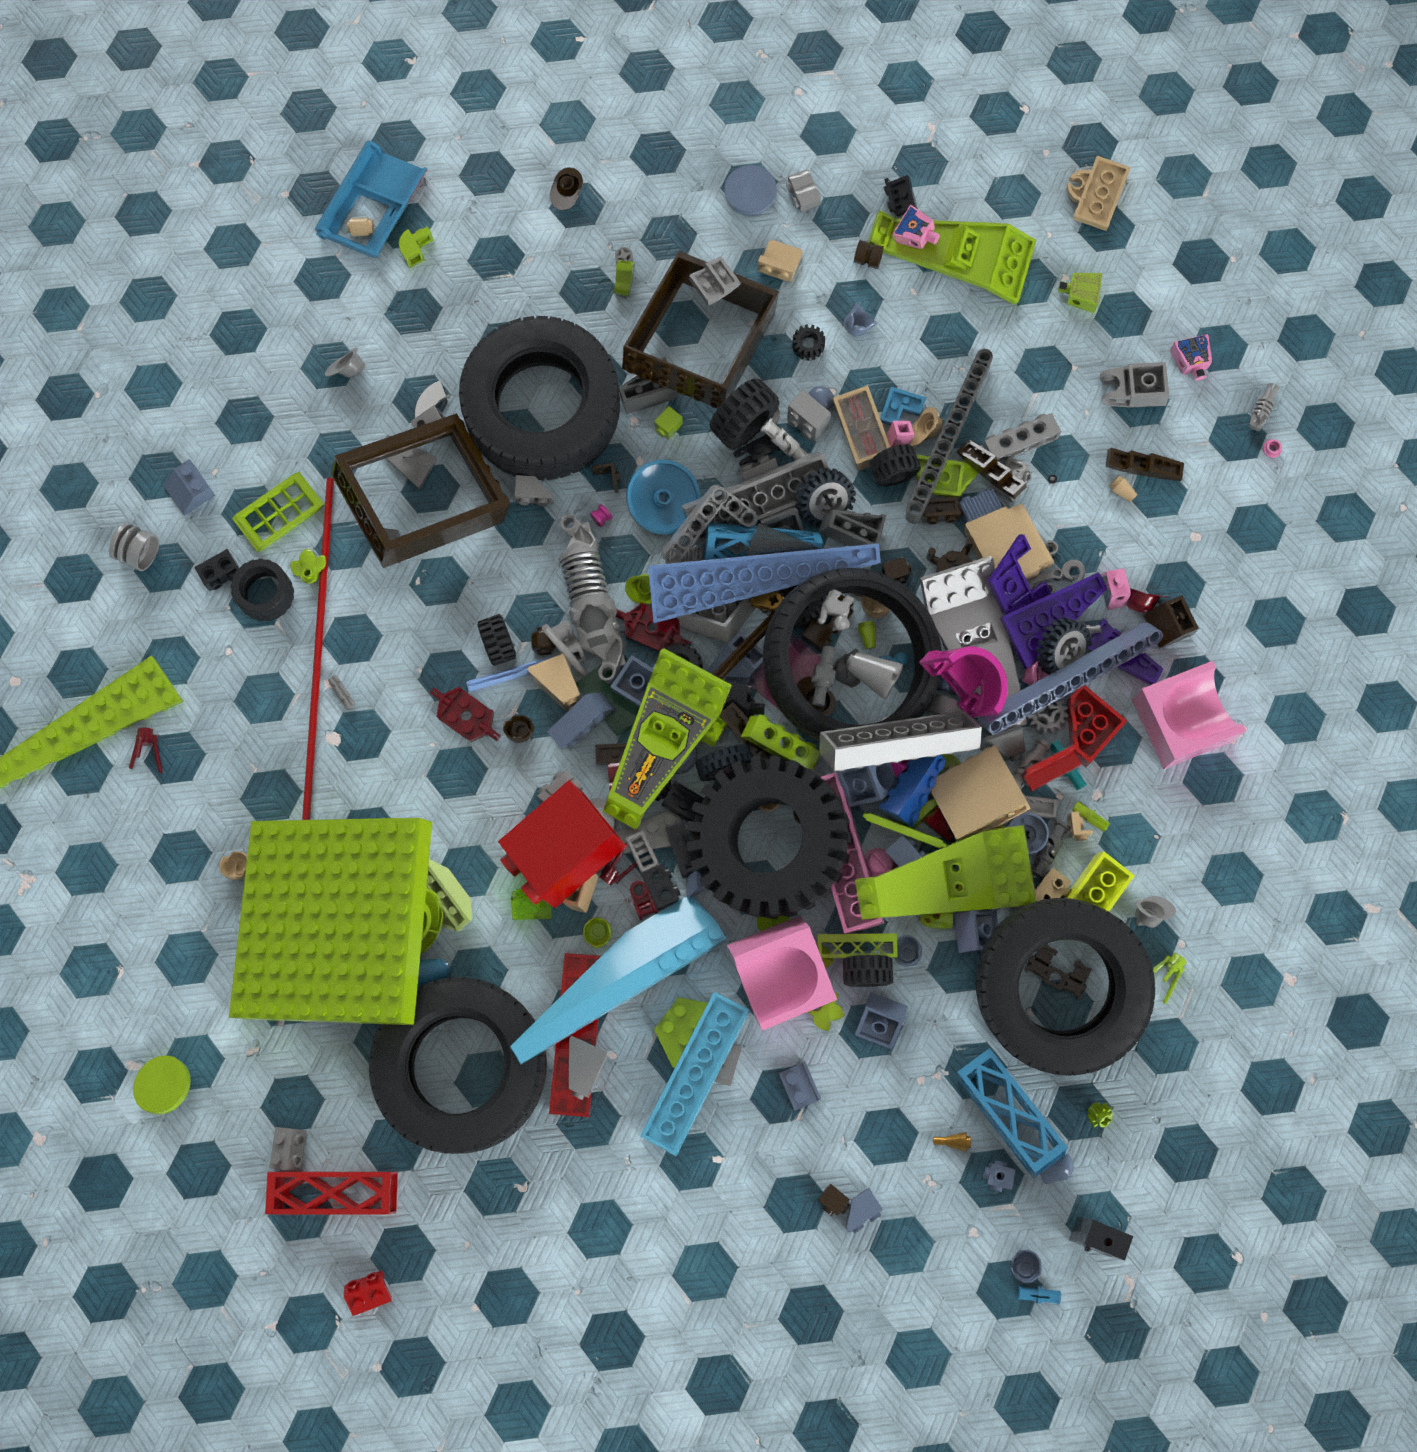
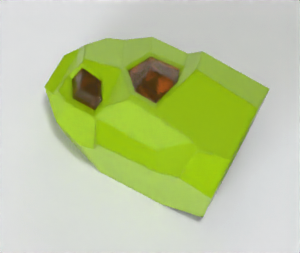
M953 912L922 914L920 922L931 929L951 930Z

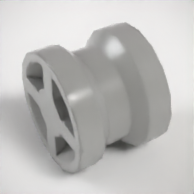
M626 247L619 248L615 253L616 263L619 260L633 262L632 251Z

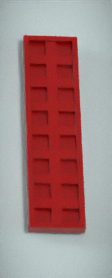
M565 953L561 996L601 956ZM599 1018L556 1043L549 1114L590 1117L592 1092L589 1098L584 1096L582 1100L573 1096V1091L569 1089V1039L573 1036L596 1047Z

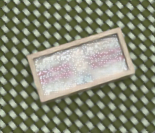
M867 385L833 398L835 409L858 471L869 468V462L875 455L890 448Z

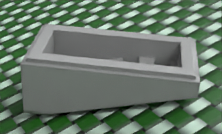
M643 830L625 838L641 873L659 865ZM641 837L643 838V841L634 845L632 844V841ZM644 844L647 847L638 852L635 851L636 848ZM649 851L650 855L639 859L638 856ZM650 859L653 860L652 863H650V864H648V865H646V866H644V867H643L642 864H641V863L646 862V861H648V860H650Z

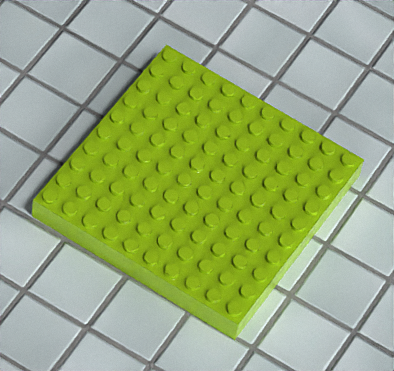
M423 818L251 821L229 1018L242 1020L414 1025L432 822Z

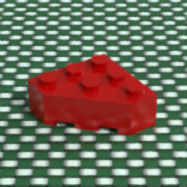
M1084 685L1072 694L1066 702V707H1068L1067 718L1070 746L1076 744L1077 748L1074 752L1081 764L1087 767L1127 720Z

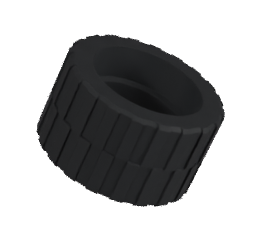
M253 559L238 568L232 577L230 587L232 597L236 604L250 618L258 621H271L280 618L290 609L291 603L294 600V588L287 574L277 563L268 559ZM271 576L278 580L277 593L270 601L263 604H252L247 600L248 589L258 578Z

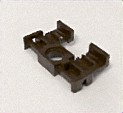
M1047 945L1039 948L1035 955L1036 959L1034 960L1035 957L1032 956L1024 971L1028 972L1029 970L1042 977V981L1059 991L1064 989L1077 996L1076 1000H1080L1083 996L1082 993L1087 988V985L1083 984L1082 986V983L1086 982L1092 969L1074 961L1073 966L1075 969L1068 975L1051 965L1048 967L1049 964H1052L1051 959L1053 955H1057V950ZM1054 972L1059 973L1061 976V981L1057 984H1053L1050 981V975Z

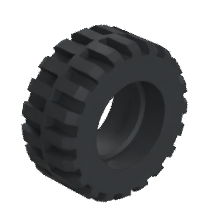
M756 378L748 380L733 391L717 408V411L710 420V430L727 448H740L760 432V428L769 418L772 419L778 409L779 398L762 380Z

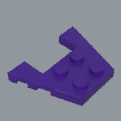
M1019 534L987 581L1002 613L1013 612L1052 594L1047 582H1041L1031 590L1018 563V559L1031 550L1025 534Z

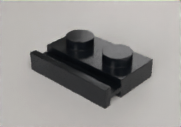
M675 781L661 805L686 821L695 822L697 814L692 811L694 802L701 804L704 798Z

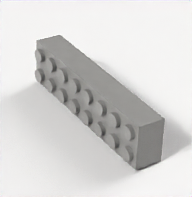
M816 452L725 489L752 509L757 515V520L796 505L795 497H798L796 491L797 489L802 490L799 484L801 482L806 484L804 478L807 476L811 479L810 473L813 471L818 474V469L822 468L825 472V468H828L824 454ZM721 490L714 493L715 499H719L722 496ZM702 498L681 506L685 519ZM735 501L729 504V510L736 508ZM710 505L703 507V514L710 512ZM722 508L711 520V522L743 525ZM746 513L743 516L744 522L749 521L751 518L750 513ZM698 520L691 523V529H696L699 526ZM707 527L695 541L697 544L706 540Z
M965 711L824 731L820 732L819 754L834 771H845L846 769H860L870 765L879 766L889 762L898 763L908 759L917 760L927 756L935 757L940 754H954V752L959 751L969 752L972 749L980 748L982 727Z

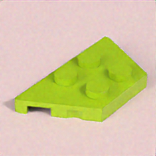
M917 455L921 470L916 474L918 481L929 456ZM948 460L933 495L958 497L959 499L978 472L966 462ZM932 464L934 467H939L937 464ZM929 479L925 480V481L928 482V483H931V482H932V481L929 480Z
M678 997L654 1029L674 1069L708 1005L707 1002Z

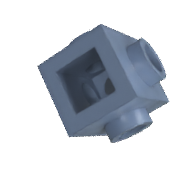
M995 1160L994 1164L989 1163L988 1167L984 1168L983 1179H986L985 1184L990 1185L989 1189L1000 1192H1002V1188L1012 1190L1016 1169L1006 1167L1007 1163ZM997 1173L1000 1174V1178H999V1179H997V1177H996Z

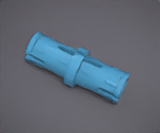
M1018 1286L1017 1297L1018 1300L1036 1301L1038 1304L1042 1302L1060 1304L1061 1291L1046 1290L1039 1286L1037 1288Z

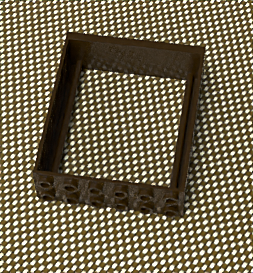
M678 251L623 346L622 369L717 409L735 390L775 315L779 291L735 274L740 281V285L722 299L759 315L722 383H717L644 352L682 283L694 287L689 280V275L704 269L705 263H707Z
M457 413L346 451L334 457L331 476L383 568L503 523L510 506L509 499L503 494L499 481L493 477L490 466L485 463L482 452L477 449L474 439L467 432L464 421L459 418ZM450 436L487 499L488 504L390 540L352 470Z

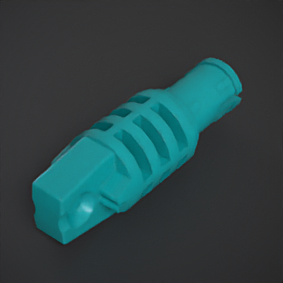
M1059 740L1050 744L1052 756L1066 749ZM1079 767L1064 774V776L1070 779L1076 791L1087 785L1078 771Z

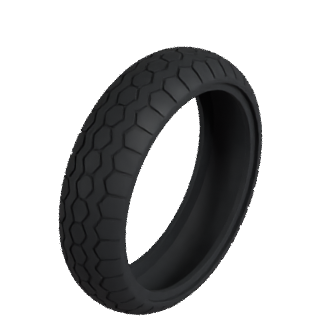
M840 568L817 574L805 580L782 600L774 612L766 631L763 645V667L769 691L776 705L796 728L809 737L820 741V732L871 725L847 724L831 719L819 712L801 694L790 669L789 641L799 615L809 604L828 596L830 590L832 591L833 589L841 593L866 596L883 604L901 621L913 646L915 669L913 681L906 698L889 717L883 721L871 724L918 718L924 715L936 694L941 676H931L919 662L929 651L939 650L942 652L939 634L930 613L911 590L897 580L873 570Z

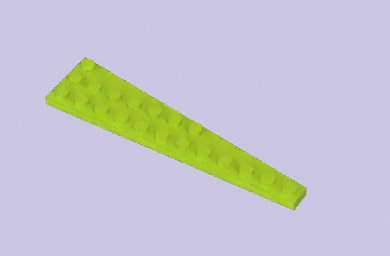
M151 655L0 757V788L184 701L156 659Z

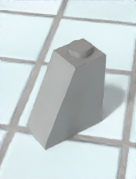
M571 1036L569 1039V1089L573 1091V1096L583 1100L584 1096L589 1098L609 1053Z

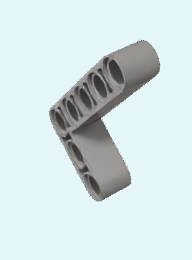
M713 485L663 548L662 557L667 563H679L721 508L746 527L756 524L757 515L728 490L719 485ZM717 490L722 491V496L719 499L714 498V493ZM735 501L736 508L729 510V504ZM705 505H710V512L708 514H703L702 512ZM746 513H750V520L744 522L743 516ZM698 520L699 526L696 529H691V523ZM686 535L687 542L680 544V537ZM670 551L676 552V556L673 559H668L667 557Z

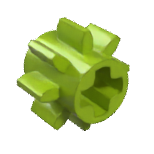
M1096 1102L1088 1108L1087 1117L1094 1127L1097 1125L1106 1127L1111 1123L1113 1113L1106 1103L1101 1105Z

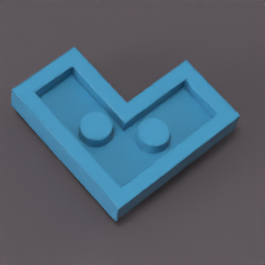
M891 387L880 418L881 422L891 425L893 421H899L902 411L920 417L926 397Z

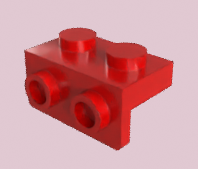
M383 1271L372 1272L366 1277L352 1280L344 1285V1299L352 1316L392 1301V1296L384 1281Z

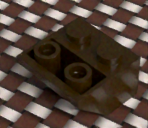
M1183 595L1168 600L1143 615L1146 622L1159 629L1163 634L1161 641L1157 644L1159 649L1190 637L1199 629Z

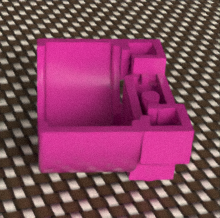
M974 646L942 652L935 650L929 651L919 662L931 676L940 675L961 698L957 705L970 717L998 715L1004 707L1008 692L1007 677L999 660L989 651ZM979 686H981V695L974 693Z

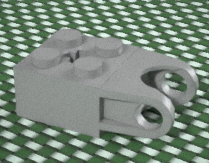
M1166 362L1128 364V366L1108 369L1100 373V381L1112 384L1117 388V390L1102 396L1101 400L1104 405L1148 407L1166 406L1169 387Z

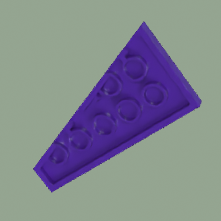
M1099 572L1000 618L1025 670L1036 660V656L1040 655V653L1036 652V649L1041 648L1038 641H1043L1044 637L1041 636L1043 632L1048 633L1046 630L1047 626L1052 627L1051 623L1053 621L1057 622V619L1068 618L1075 621L1107 590Z

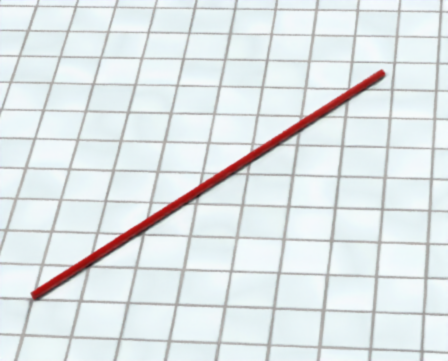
M327 478L321 550V555H324L326 558V565L320 571L302 820H310L334 489L333 478Z

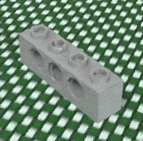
M1052 413L1048 415L1041 414L1031 422L1024 421L1019 427L1014 429L1008 428L1002 434L987 437L982 448L996 455L997 461L1002 463L1008 460L1009 457L1014 458L1057 440L1061 430ZM1034 429H1039L1042 433L1038 434ZM1017 436H1022L1025 440H1019ZM1000 443H1006L1008 447H1002Z

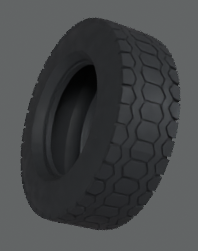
M529 316L523 317L522 321L519 318L510 321V324L507 322L499 326L498 330L495 328L487 334V338L484 336L477 343V347L475 346L471 351L460 377L459 400L461 412L468 432L474 439V444L489 462L500 470L507 471L510 475L535 476L538 480L544 481V479L553 480L558 479L559 476L563 478L571 475V473L574 474L582 470L583 467L586 468L603 453V449H606L616 431L620 414V394L613 362L604 346L595 336L568 320L563 319L562 321L561 318L552 316L549 319L548 316H536V318ZM534 366H553L562 369L572 375L583 390L581 404L574 416L564 425L546 432H529L519 429L510 424L499 411L500 396L508 381L517 373Z
M1044 899L1025 905L1011 913L990 934L981 951L976 969L975 987L977 1002L989 1030L1013 1057L1029 1067L1050 1074L1066 1076L1083 1075L1099 1071L1114 1064L1115 1061L1117 1062L1137 1044L1136 1042L1140 1040L1145 1032V1028L1148 1026L1154 1008L1156 987L1153 967L1140 939L1117 916L1101 907L1077 899ZM1059 940H1076L1090 945L1102 958L1109 980L1107 998L1099 1013L1081 1027L1064 1031L1044 1028L1033 1022L1022 1007L1019 996L1021 972L1031 955L1042 946Z
M450 977L431 981L417 987L414 1025L380 1024L371 1046L369 1059L370 1085L382 1115L391 1127L406 1140L434 1152L446 1154L473 1153L488 1149L508 1139L531 1116L539 1102L545 1084L547 1071L546 1050L520 1065L510 1048L535 1022L534 1018L523 1004L511 994L492 983L480 979ZM458 1018L474 1019L487 1025L497 1036L504 1054L503 1077L496 1092L482 1106L460 1114L446 1113L430 1104L419 1090L414 1072L416 1054L423 1039L438 1025Z

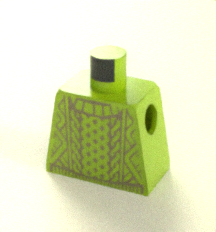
M1073 273L1070 283L1059 282L1058 292L1068 294V305L1095 313L1098 306L1103 273Z

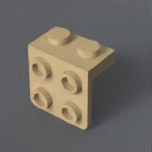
M770 240L764 255L759 257L758 272L792 283L803 251L799 248Z

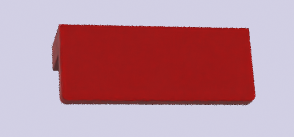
M1076 744L1024 770L1021 777L1030 792L1082 765L1074 752L1077 748Z

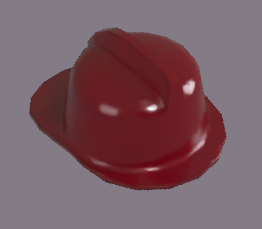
M1130 588L1131 594L1127 607L1137 612L1145 613L1155 607L1160 597H1171L1146 594Z

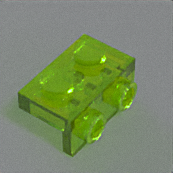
M521 888L512 891V920L552 919V907L546 901L542 900L535 905Z

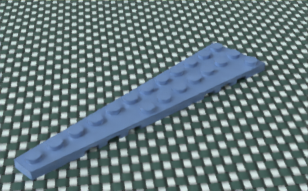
M879 544L648 565L653 622H661L799 585L805 580L826 571L840 568H863L881 563Z

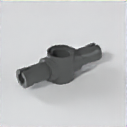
M823 646L820 663L814 667L812 674V683H814L815 687L813 705L824 706L827 689L833 685L835 679V670L832 665L834 647Z

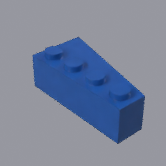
M940 754L935 757L927 756L917 760H909L907 771L899 775L897 778L898 785L895 789L891 788L887 794L889 796L886 803L882 802L879 808L892 821L912 828L919 819L922 807L927 803L928 795L935 786L936 778L939 772L943 770L946 759Z

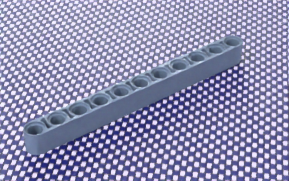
M1142 623L1006 699L1004 707L998 715L980 716L978 722L991 734H998L1154 647L1161 641L1163 634L1150 623Z

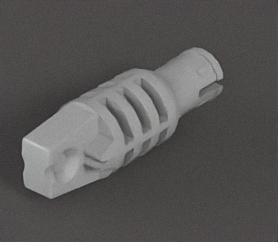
M1268 383L1264 395L1258 399L1252 412L1249 428L1260 431L1268 420L1275 404L1274 398L1279 390L1277 384H1275L1272 390L1273 383Z

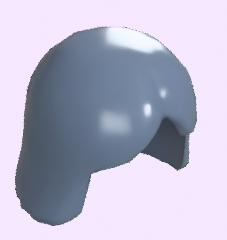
M855 303L853 309L845 317L843 325L849 334L858 337L876 326L877 322L858 303Z
M1066 1153V1155L1040 1174L1044 1184L1064 1181L1072 1175L1074 1165L1071 1156Z

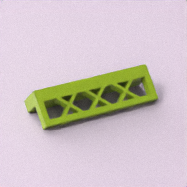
M897 933L817 934V947L821 958H846L857 955L898 957ZM822 943H831L836 949L831 954H822ZM844 943H851L855 949L851 954H845L840 947ZM863 943H871L875 949L870 954H865L859 947ZM883 943H893V953H884L879 947ZM856 950H858L861 954H854V953H855ZM876 950H878L881 954H873V953H874Z

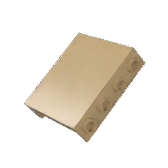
M995 745L983 749L978 755L968 757L963 763L952 766L943 774L938 775L936 784L931 789V793L957 841L983 830L994 829L1031 809Z

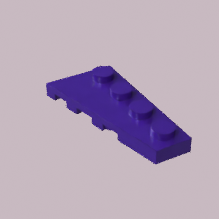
M1104 618L1099 624L1101 626V633H1094L1091 639L1093 642L1092 646L1088 647L1092 651L1122 634L1116 628L1113 629L1107 624L1108 621ZM1141 653L1117 667L1149 685L1157 683L1163 671V668L1146 653Z

